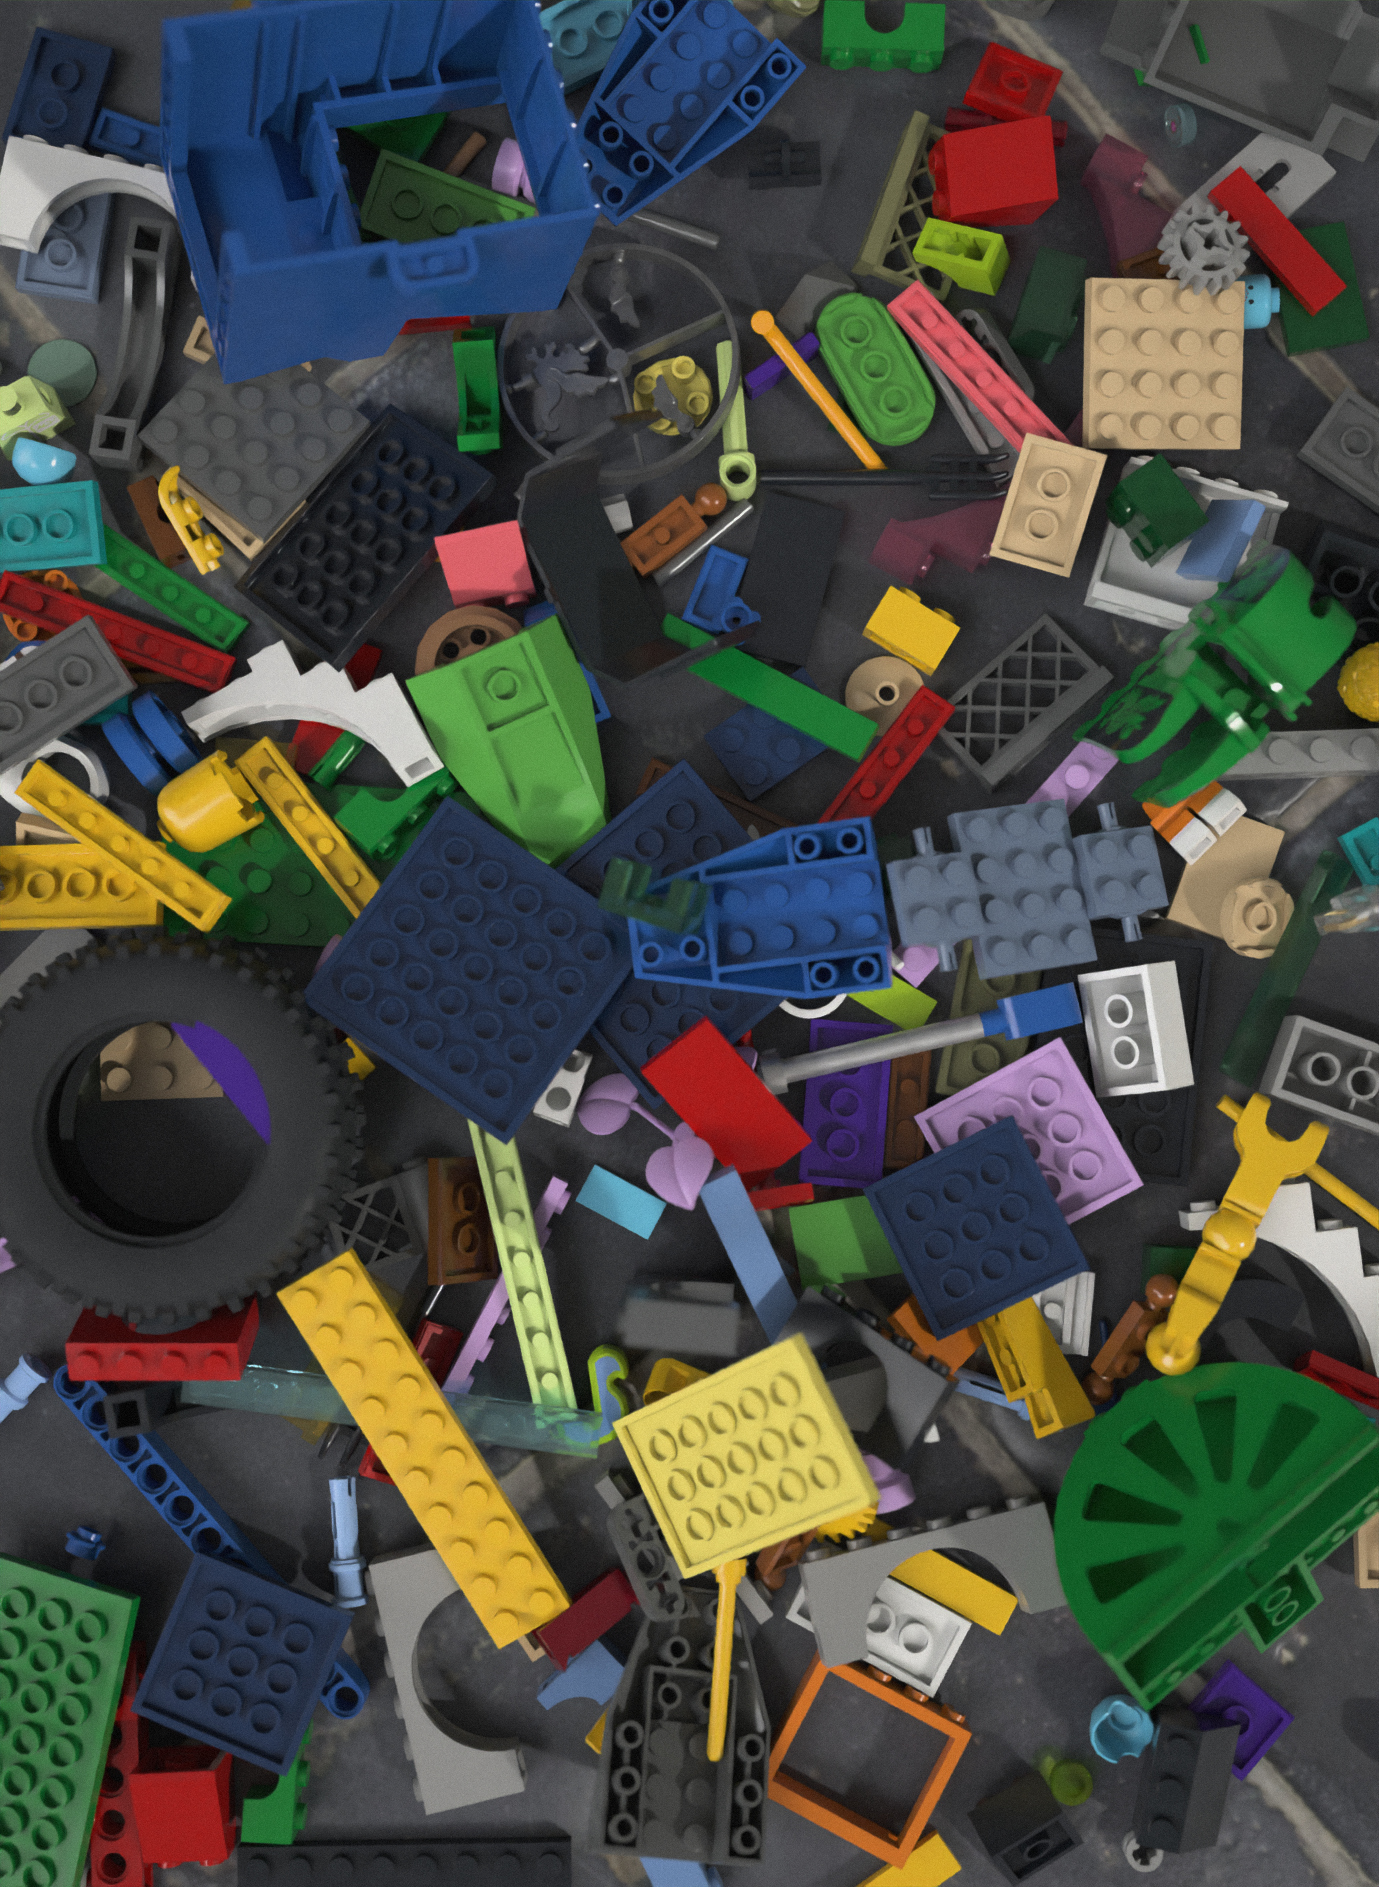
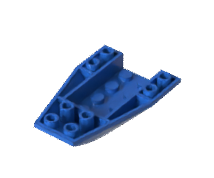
M642 0L631 13L576 125V142L578 149L584 150L588 161L587 179L590 189L595 190L598 194L600 213L615 227L749 134L807 66L778 38L771 44L728 0Z
M870 817L785 828L624 894L635 978L804 999L892 988L890 929L881 861Z

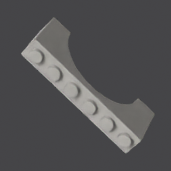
M1030 1495L1017 1496L1005 1500L1007 1507L991 1511L990 1505L979 1506L966 1510L967 1518L952 1521L950 1515L940 1516L927 1520L928 1528L912 1531L911 1525L887 1530L888 1538L872 1542L871 1536H863L846 1541L847 1548L832 1552L830 1546H824L806 1551L807 1559L797 1561L821 1663L825 1667L830 1668L869 1657L866 1643V1627L869 1610L877 1590L885 1578L899 1564L918 1553L931 1549L961 1548L985 1558L1006 1578L1017 1597L1020 1609L1024 1612L1034 1614L1068 1605L1058 1576L1055 1562L1054 1537L1045 1503L1036 1500L1031 1501Z
M430 1542L375 1556L369 1564V1570L365 1571L366 1587L370 1596H376L379 1611H376L374 1615L375 1625L379 1637L385 1636L388 1652L384 1653V1663L388 1677H394L398 1693L394 1694V1707L398 1719H404L407 1734L403 1736V1744L406 1758L408 1761L414 1760L417 1775L413 1776V1788L417 1802L423 1801L426 1815L525 1791L528 1774L519 1736L489 1738L472 1734L457 1727L436 1709L422 1685L417 1664L418 1639L422 1625L430 1612L443 1599L461 1589L437 1549Z

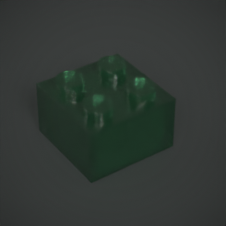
M1040 245L1027 275L1007 339L1015 354L1050 364L1056 352H1064L1068 339H1071L1078 319L1076 311L1085 295V280L1090 278V276L1083 275L1087 259Z

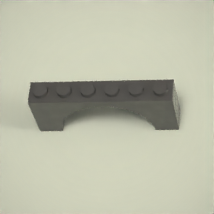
M636 1271L634 1281H626L625 1290L619 1304L617 1332L625 1333L624 1345L735 1355L739 1308L737 1303H733L734 1280Z

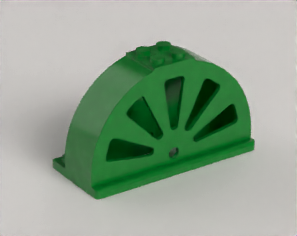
M1244 1362L1213 1363L1194 1366L1192 1370L1183 1375H1166L1152 1382L1146 1379L1140 1385L1132 1386L1126 1390L1119 1403L1108 1412L1097 1415L1090 1422L1089 1428L1083 1432L1086 1438L1070 1463L1058 1496L1054 1518L1055 1562L1063 1593L1079 1627L1147 1712L1240 1631L1262 1654L1324 1600L1310 1571L1379 1512V1426L1375 1422L1372 1423L1349 1401L1327 1386L1304 1375L1269 1365Z

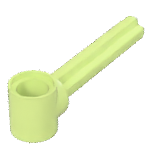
M724 340V342L718 343L716 346L720 403L725 395L732 368L731 340ZM742 368L740 369V380L732 409L722 426L724 455L718 459L720 486L725 490L727 498L736 502L741 501L743 498H750L756 488L755 456L748 452ZM735 471H741L749 478L741 484H735L729 481L727 477Z

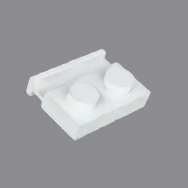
M1084 1271L1032 1296L1063 1354L1088 1356L1095 1273L1092 1271Z

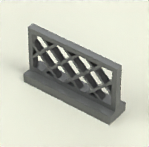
M1045 613L947 700L956 707L954 712L967 713L966 733L948 732L943 727L937 736L980 779V784L992 795L1110 691L1114 676L1104 666L1099 667ZM1045 628L1057 640L1056 652H1032V639ZM1028 643L1027 652L1019 651ZM1061 645H1062L1069 653H1061ZM1009 659L1027 660L1026 679H1003L1002 665ZM1032 660H1056L1055 680L1031 679ZM1061 661H1078L1088 672L1078 681L1060 680ZM998 670L997 678H989ZM979 686H997L996 706L972 705V692ZM1001 686L1026 687L1025 707L1001 706ZM1030 687L1055 688L1054 702L1047 708L1030 707ZM1060 688H1069L1059 697ZM968 696L967 705H958ZM971 713L996 714L995 734L970 733ZM1000 714L1025 715L1024 729L1018 734H999ZM1029 715H1038L1029 723ZM957 740H966L965 749ZM970 740L995 741L994 755L982 766L969 754ZM999 741L1008 742L999 750Z

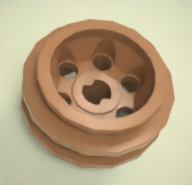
M470 605L448 611L429 626L418 645L415 674L418 675L441 664H450L520 633L519 630L523 627L517 620L496 608ZM475 630H483L487 635L486 641L481 645H476L471 641V634ZM448 643H454L459 648L458 655L453 659H449L443 654V648Z

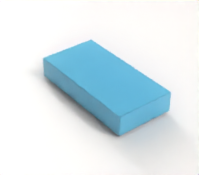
M597 1164L594 1165L576 1199V1202L647 1240L667 1204L666 1201Z

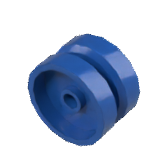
M149 690L132 702V711L140 726L132 717L121 711L103 722L101 726L109 742L129 770L152 795L157 797L162 788L174 779L168 763L182 774L202 761L203 758L180 720L155 693Z

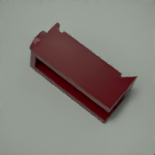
M608 1567L570 1597L572 1604L568 1609L530 1631L556 1670L566 1672L569 1657L574 1658L633 1610L630 1606L631 1604L640 1605L625 1569L620 1572L618 1568Z

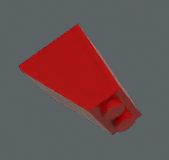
M1051 115L943 134L929 152L928 168L930 174L935 176L936 187L932 197V209L934 215L939 217V220L972 228L1030 225L1059 199Z
M210 1744L151 1747L129 1774V1784L143 1863H157V1866L160 1868H172L181 1865L183 1862L199 1861V1864L202 1866H214L228 1860L237 1845L234 1755Z

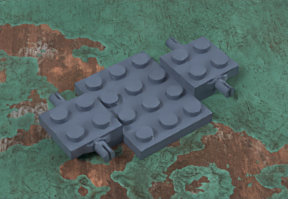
M1064 799L949 815L947 821L954 853L934 852L930 827L915 829L912 833L914 834L918 855L911 859L893 861L886 865L902 947L923 945L936 948L940 972L959 969L953 944L962 940L972 939L979 979L984 980L1098 960L1090 925L1092 920L1104 918L1121 919L1125 943L1142 940L1143 937L1137 915L1147 910L1159 909L1169 905L1152 825L1136 828L1118 826L1114 802L1104 803L1097 806L1102 830L1093 834L1080 835L1072 839Z

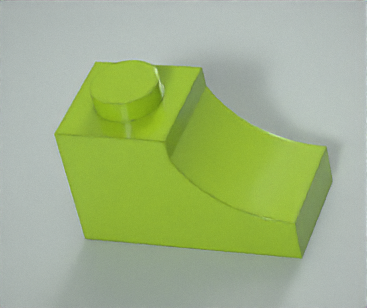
M929 217L912 252L916 262L940 270L956 281L960 288L993 296L996 295L1011 262L1002 234Z

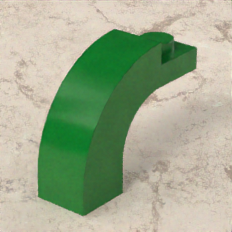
M494 326L454 329L452 347L458 389L459 421L457 442L459 452L469 451V453L474 455H483L492 452L493 449H503L502 401L498 383V356Z

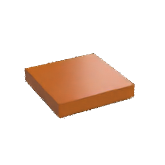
M913 1292L886 1318L895 1330L902 1332L917 1343L914 1348L927 1358L932 1354L947 1362L952 1367L950 1371L952 1375L984 1342L977 1323L937 1341Z

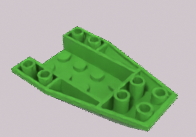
M558 613L519 630L520 633L450 664L438 665L405 680L442 762L496 830L554 870L612 821L591 691Z

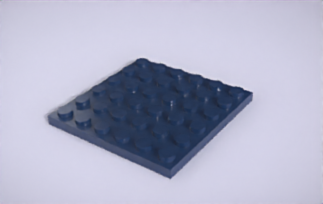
M683 759L558 866L555 871L628 920L624 894L746 845L754 840L691 765ZM633 967L593 1023L589 1032L655 1110L666 1100L641 1073L640 1067L705 1015L708 1016L733 1045L788 997L635 978Z
M447 796L304 989L303 993L307 996L305 999L307 1004L319 1015H322L326 1020L336 1025V1027L507 1146L632 970L633 959L628 920Z

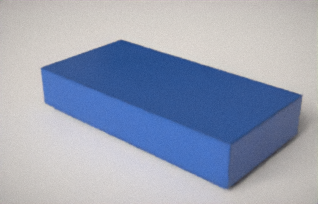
M711 544L681 620L719 636L721 631H716L713 628L712 619L716 614H721L729 598L735 597L749 559Z

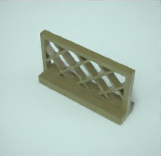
M915 110L902 131L851 272L864 278L871 274L905 290L918 279L943 304L953 279L939 270L943 279L939 290L925 285L919 270L929 265L923 263L916 264L907 245L918 240L922 231L904 238L898 224L901 215L913 211L921 230H923L927 220L921 207L932 203L933 195L918 201L912 188V182L915 178L927 174L933 190H936L935 176L929 172L928 154L925 147L929 138L938 141L943 134L950 133L928 123L930 116ZM921 161L924 168L917 170ZM908 198L910 205L904 207L905 201ZM894 234L897 242L890 244ZM900 247L908 268L895 272L883 267L882 264L886 253ZM909 274H911L912 277H913V279H911V278H909V277H906V276L909 275Z

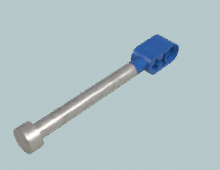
M1074 983L996 1000L997 1009L785 1059L780 1058L779 1051L761 1055L759 1060L764 1081L776 1095L788 1092L787 1083L1000 1033L1005 1034L1007 1041L1083 1023Z

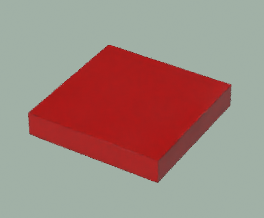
M990 41L962 103L1007 122L1045 116L1064 71Z

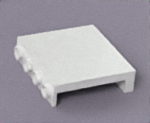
M1144 455L1137 458L1131 457L1123 468L1120 481L1154 457ZM1177 467L1173 469L1204 513H1206L1212 499L1256 500L1266 506L1236 569L1245 563L1247 552L1258 540L1263 538L1272 544L1280 514L1287 509L1289 502L1278 499L1277 494L1268 490L1258 489L1252 492L1238 488L1239 484L1230 479L1217 478L1214 481L1200 477V473L1192 468ZM1108 519L1084 605L1172 631L1182 628L1189 620L1188 615L1190 611L1201 601L1212 597L1218 590V582L1189 580L1176 574L1192 539L1151 568L1147 561L1142 562L1135 556L1129 544L1131 539L1123 528H1116Z

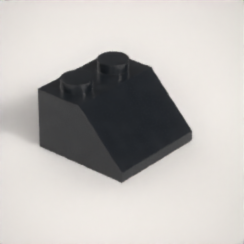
M1038 1769L1032 1773L1019 1775L1012 1781L1010 1787L997 1795L984 1797L976 1804L975 1809L967 1813L990 1858L1013 1887L1084 1843L1056 1795Z

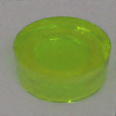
M1063 1759L1053 1766L1049 1775V1784L1055 1797L1063 1804L1070 1806L1084 1803L1090 1797L1093 1790V1780L1087 1767L1076 1759Z

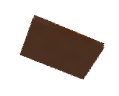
M476 1155L428 1158V1285L439 1286L498 1279V1249Z

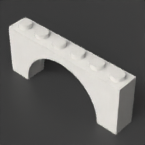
M24 135L23 139L9 136L0 174V245L38 254L45 233L62 212L85 198L103 193H127L146 198L166 209L177 219L164 170L162 167L154 164H145L144 168L130 165L124 158L112 154H105L104 158L88 155L89 153L86 150L75 145L66 144L64 148L51 146L44 139L33 135ZM191 272V278H190V279H191V281H192V283H193V285H194V287H195V289H196V291H197V287H196V284H195L194 276H193V273Z

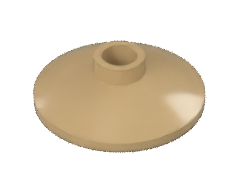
M889 656L872 658L858 666L850 676L845 690V704L847 708L879 724L880 728L875 736L883 737L924 683L919 673L910 664L899 658ZM884 687L892 689L894 698L890 701H884L879 695L880 689Z

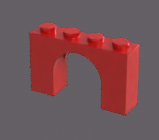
M254 1291L253 1295L243 1298L245 1306L237 1312L233 1313L228 1304H224L212 1309V1318L210 1320L201 1321L184 1330L167 1334L136 1332L137 1323L128 1322L129 1313H126L123 1317L113 1315L111 1312L108 1317H101L95 1315L97 1305H94L92 1309L84 1306L65 1343L69 1379L240 1381L260 1328L257 1291Z

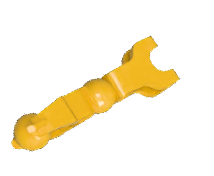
M1255 1092L1252 1095L1233 1131L1234 1145L1240 1155L1238 1170L1218 1211L1210 1215L1204 1223L1202 1230L1203 1242L1200 1244L1179 1286L1175 1302L1170 1307L1167 1321L1155 1326L1147 1338V1357L1151 1364L1160 1372L1171 1376L1183 1375L1192 1370L1198 1363L1201 1354L1198 1337L1218 1311L1241 1264V1260L1248 1257L1254 1250L1257 1240L1256 1229L1267 1212L1281 1181L1287 1178L1298 1177L1310 1170L1329 1133V1126L1319 1121H1313L1300 1139L1292 1142L1279 1141L1268 1132L1265 1124L1267 1112L1271 1105L1269 1097L1259 1092Z

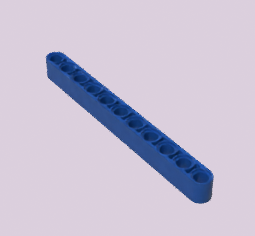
M68 1364L58 1369L53 1379L57 1395L194 1554L199 1548H203L231 1561L232 1559H240L247 1564L248 1568L286 1583L155 1430L136 1435L140 1444L138 1451L128 1449L124 1443V1437L110 1439L107 1420L98 1414L97 1405L99 1401H103V1396L120 1390L112 1380H85L84 1388L79 1389L69 1379ZM152 1464L161 1465L165 1469L167 1474L166 1482L156 1481L152 1477L150 1470ZM178 1496H187L192 1500L194 1504L193 1513L188 1514L180 1510L177 1503ZM206 1527H212L219 1531L221 1544L214 1545L206 1540L204 1535ZM341 1647L319 1700L335 1717L345 1720L357 1716L369 1697L370 1682L363 1671ZM346 1686L353 1688L358 1694V1700L353 1702L344 1700L340 1695L339 1688Z

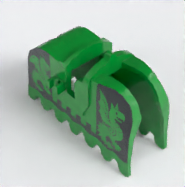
M1263 538L1258 540L1247 552L1245 563L1235 569L1230 581L1218 582L1217 592L1209 599L1198 603L1190 611L1188 622L1182 628L1169 633L1162 640L1157 655L1137 666L1131 673L1129 684L1122 690L1112 693L1103 702L1101 713L1093 720L1083 723L1071 736L1077 742L1092 744L1107 751L1123 763L1130 764L1141 761L1164 745L1186 723L1198 707L1202 705L1214 718L1199 724L1190 735V743L1184 749L1173 752L1164 760L1161 765V773L1155 779L1147 780L1133 792L1131 796L1136 801L1152 803L1168 809L1198 793L1221 777L1248 753L1252 754L1261 745V742L1266 738L1270 730L1261 719L1271 708L1277 709L1289 721L1294 722L1298 718L1292 712L1300 704L1309 706L1313 702L1305 692L1329 670L1349 646L1356 631L1355 619L1333 596L1321 597L1309 610L1308 600L1314 582L1311 573L1290 550L1272 545ZM1207 642L1223 645L1249 672L1247 684L1220 658Z

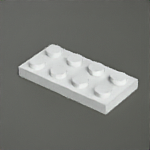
M826 1540L820 1546H830L832 1552L842 1550ZM888 1575L877 1590L869 1610L866 1627V1643L869 1657L862 1660L933 1698L972 1622L969 1618ZM801 1582L785 1612V1617L814 1633Z

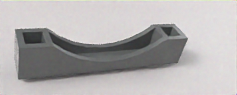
M131 215L124 253V307L119 347L108 389L95 416L89 455L102 468L142 474L146 447L140 443L137 435L152 419L183 239L170 221Z

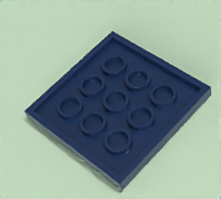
M1013 1115L863 1188L937 1341L1091 1268Z
M199 1548L195 1553L130 1711L287 1777L355 1613L208 1550Z

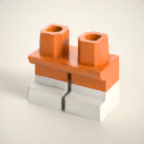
M1216 781L1168 809L1152 803L1144 802L1142 804L1143 809L1152 820L1150 824L1190 866L1217 841L1211 830L1193 814L1201 818L1221 837L1247 811L1238 797Z

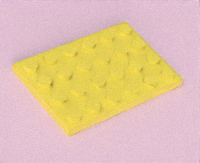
M802 1333L612 1422L684 1579L869 1506L881 1499Z

